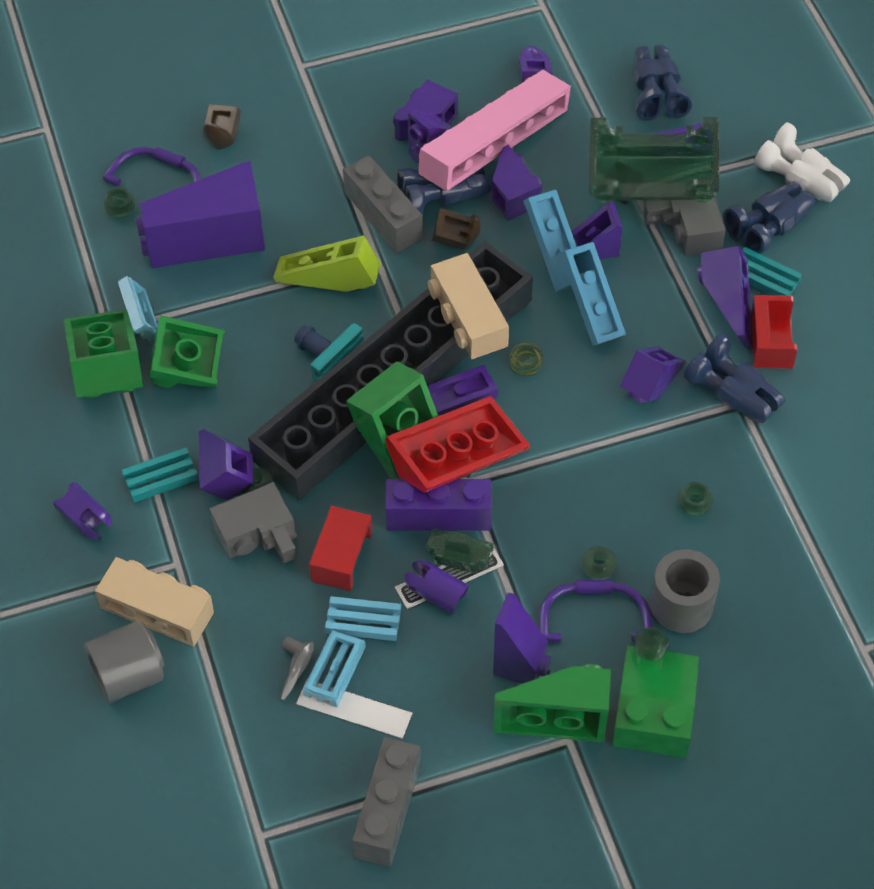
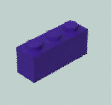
M386 479L387 531H491V479H457L426 493L403 479Z

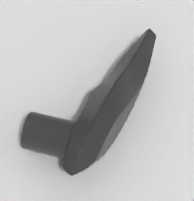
M290 636L286 637L283 641L282 648L294 655L282 690L281 701H285L297 679L307 667L314 651L313 641L302 643Z

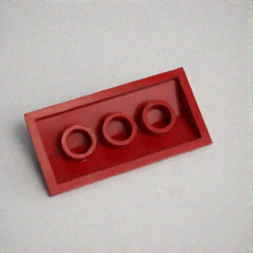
M491 396L389 435L385 439L399 477L424 493L522 453L531 446Z

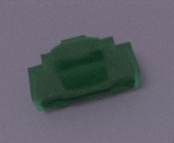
M435 528L432 529L426 545V555L432 556L433 563L476 574L479 570L488 569L494 551V543L469 537L464 533L456 531L447 532Z

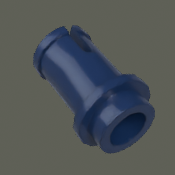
M302 326L294 338V342L297 343V347L300 350L306 349L317 357L332 344L331 341L316 333V329L313 326Z

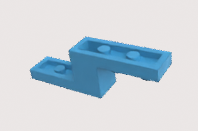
M555 189L524 200L555 292L572 287L592 346L626 335L594 242L576 247L557 190Z

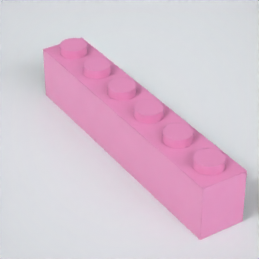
M544 70L527 78L517 87L507 91L500 98L492 103H488L483 109L472 116H468L452 129L445 131L444 134L435 140L425 144L419 153L418 174L448 191L499 157L504 146L509 144L512 148L566 112L571 86Z

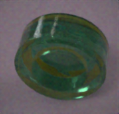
M525 342L517 344L512 348L510 352V367L515 373L522 376H531L540 371L543 363V353L537 345Z

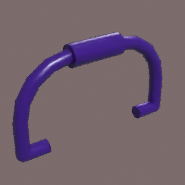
M149 147L132 148L116 158L103 175L104 181L119 186L121 179L113 176L119 166L131 157L146 154L175 167L185 168L193 176V182L201 179L196 167L186 161L185 157L160 147H156V149Z
M611 579L576 580L575 583L561 585L551 591L541 604L539 630L548 642H561V633H548L549 608L555 599L565 593L575 591L576 594H611L612 591L621 592L634 599L639 605L643 616L644 632H632L631 640L650 641L653 638L652 617L647 601L635 589L626 584L614 583Z

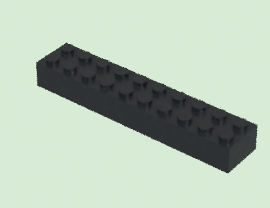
M486 241L469 254L506 322L532 301L533 276ZM429 288L248 438L253 462L298 500L366 443L356 427L346 401L395 362H399L423 374L426 384L430 385L439 381L469 355L465 348L461 349L458 346L454 334L455 329L452 323L447 324L441 312V303L438 298H432Z

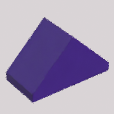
M609 201L571 231L576 247L594 242L599 259L620 256L623 227L614 203Z

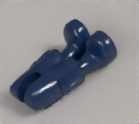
M655 45L654 59L652 60L647 46L637 47L634 53V77L637 87L643 91L635 103L637 116L644 121H650L659 116L663 107L661 90L665 92V107L668 115L672 118L686 116L692 109L691 97L684 88L678 85L681 80L677 65L671 60L669 50L664 45Z
M483 167L448 191L418 174L419 170L402 168L396 172L397 187L418 209L422 216L425 205L433 200L438 199L440 205L449 206L464 202L466 199L485 195L491 191V186L488 178L485 176Z
M793 181L756 199L752 203V211L749 213L738 205L729 206L723 212L724 225L736 242L743 238V247L761 254L770 247L771 237L773 235L782 236L795 227L800 219L804 218L814 207L816 199L808 192L801 193L802 187Z
M722 333L717 335L708 346L705 355L699 353L691 360L684 372V378L692 384L704 385L717 391L716 398L736 411H741L750 420L764 423L772 415V411H776L784 404L785 398L766 381L761 373H758L748 363H741L737 366L729 357L730 339ZM716 372L720 373L721 375L725 376L726 378L723 379V378L720 377Z

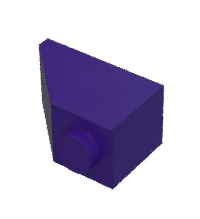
M658 346L636 350L620 387L629 391L627 395L630 398L641 403L659 399L683 368L686 361Z

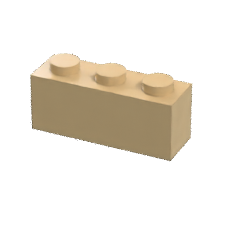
M465 253L431 265V280L427 282L430 294L433 299H439L445 322L447 324L452 323L458 346L461 349H466L471 360L508 347L509 325L469 254Z
M116 557L95 590L101 609L132 622L141 621L144 627L193 647L214 614L211 595L206 590L196 585L189 587L179 583L167 573L157 574L147 570L141 563L135 560L125 561Z

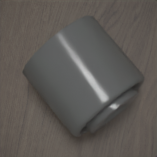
M689 549L675 550L660 560L656 567L650 599L652 614L660 625L670 631L689 633L701 629L712 618L720 583L718 568L713 561L701 552Z
M141 621L132 622L83 643L91 670L105 700L109 704L164 680L162 669L165 668L161 652L149 628L144 627Z

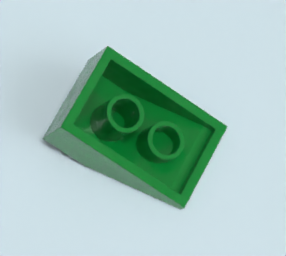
M127 309L64 319L76 398H95L103 393L116 391L127 393L135 388L143 387L137 345Z
M395 362L346 402L356 427L391 479H401L385 443L386 437L438 417L423 374L399 362Z
M627 645L613 746L683 758L687 757L695 707L699 656Z
M586 664L582 667L572 666L495 693L493 733L604 742L609 711L611 669H603L594 664Z

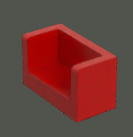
M754 295L751 308L753 368L793 369L797 355V345L792 343L791 329L793 296Z
M331 506L309 563L311 582L346 591L352 590L354 585L353 569L364 539H370L373 532L371 515Z

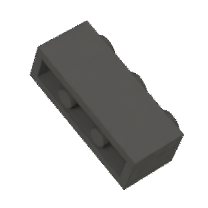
M370 155L343 168L344 193L396 253L423 239L422 214Z
M386 737L383 738L352 840L354 858L391 867L421 767V748L419 745Z

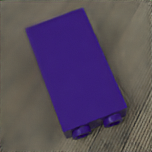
M251 161L240 163L140 203L142 216L136 217L139 237L145 236L140 238L143 257H150L152 268L265 250L261 212Z

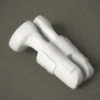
M788 122L779 129L774 141L768 140L760 148L755 158V165L764 171H774L786 176V183L797 182L802 187L801 191L810 193L817 200L831 202L838 195V192H841L850 183V178L815 149L808 148L802 152L795 144L796 128Z

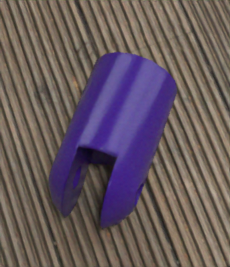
M70 483L66 494L53 502L54 507L90 539L102 538L92 528L99 525L101 521L109 527L112 525L110 514L78 483Z
M418 560L413 562L412 568L418 575L410 572L405 574V583L408 588L453 615L459 599L466 595L469 585L428 561Z

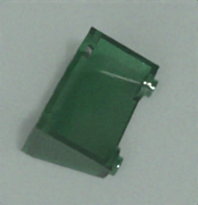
M703 117L702 126L693 130V125H686V134H623V126H616V130H613L607 126V118H591L590 195L603 203L614 200L710 201L719 193V117Z

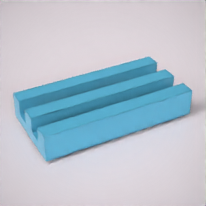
M126 276L119 280L118 284L133 331L137 334L140 333L143 339L147 338L148 342L152 345L157 322L146 289L132 278Z
M330 596V607L325 624L326 634H330L331 630L352 637L397 641L401 604ZM335 619L356 621L358 624L370 625L371 623L391 625V628L337 623L335 622Z
M331 630L302 690L304 696L309 698L314 696L317 698V701L324 703L326 700L330 702V705L338 707L366 648L365 641ZM338 641L342 642L322 687H316ZM351 646H354L353 649H352V651H351V653H350V655H349V657H348V659H347V661H346V664H345V666H344V668H343V670H342V672H341V674H340V676H339V678H338V680H337V682H336V685H335L333 691L330 692V689H331V687H332V685H333V683H334V681H335V679H336V677H337V675H338V672H339V670H340V668H341V666H342V664H343V662H344V660H345V658H346V656H347V654H348V652H349L350 647H351Z

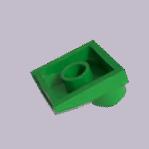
M160 315L148 371L151 381L163 388H171L178 383L216 388L219 356L225 330Z

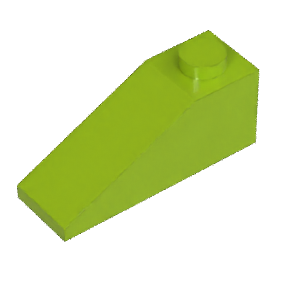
M363 235L280 256L273 278L278 283L348 292L356 289H366L375 285L381 263Z

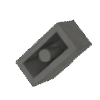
M710 182L670 187L666 189V196L645 203L644 217L646 224H669L671 232H674L676 243L682 245L685 256L723 248L725 227Z
M274 482L210 508L213 528L229 559L237 555L249 554L258 546H262L264 551L275 547L283 563L297 558L295 554L296 549L291 540L297 537L294 519Z

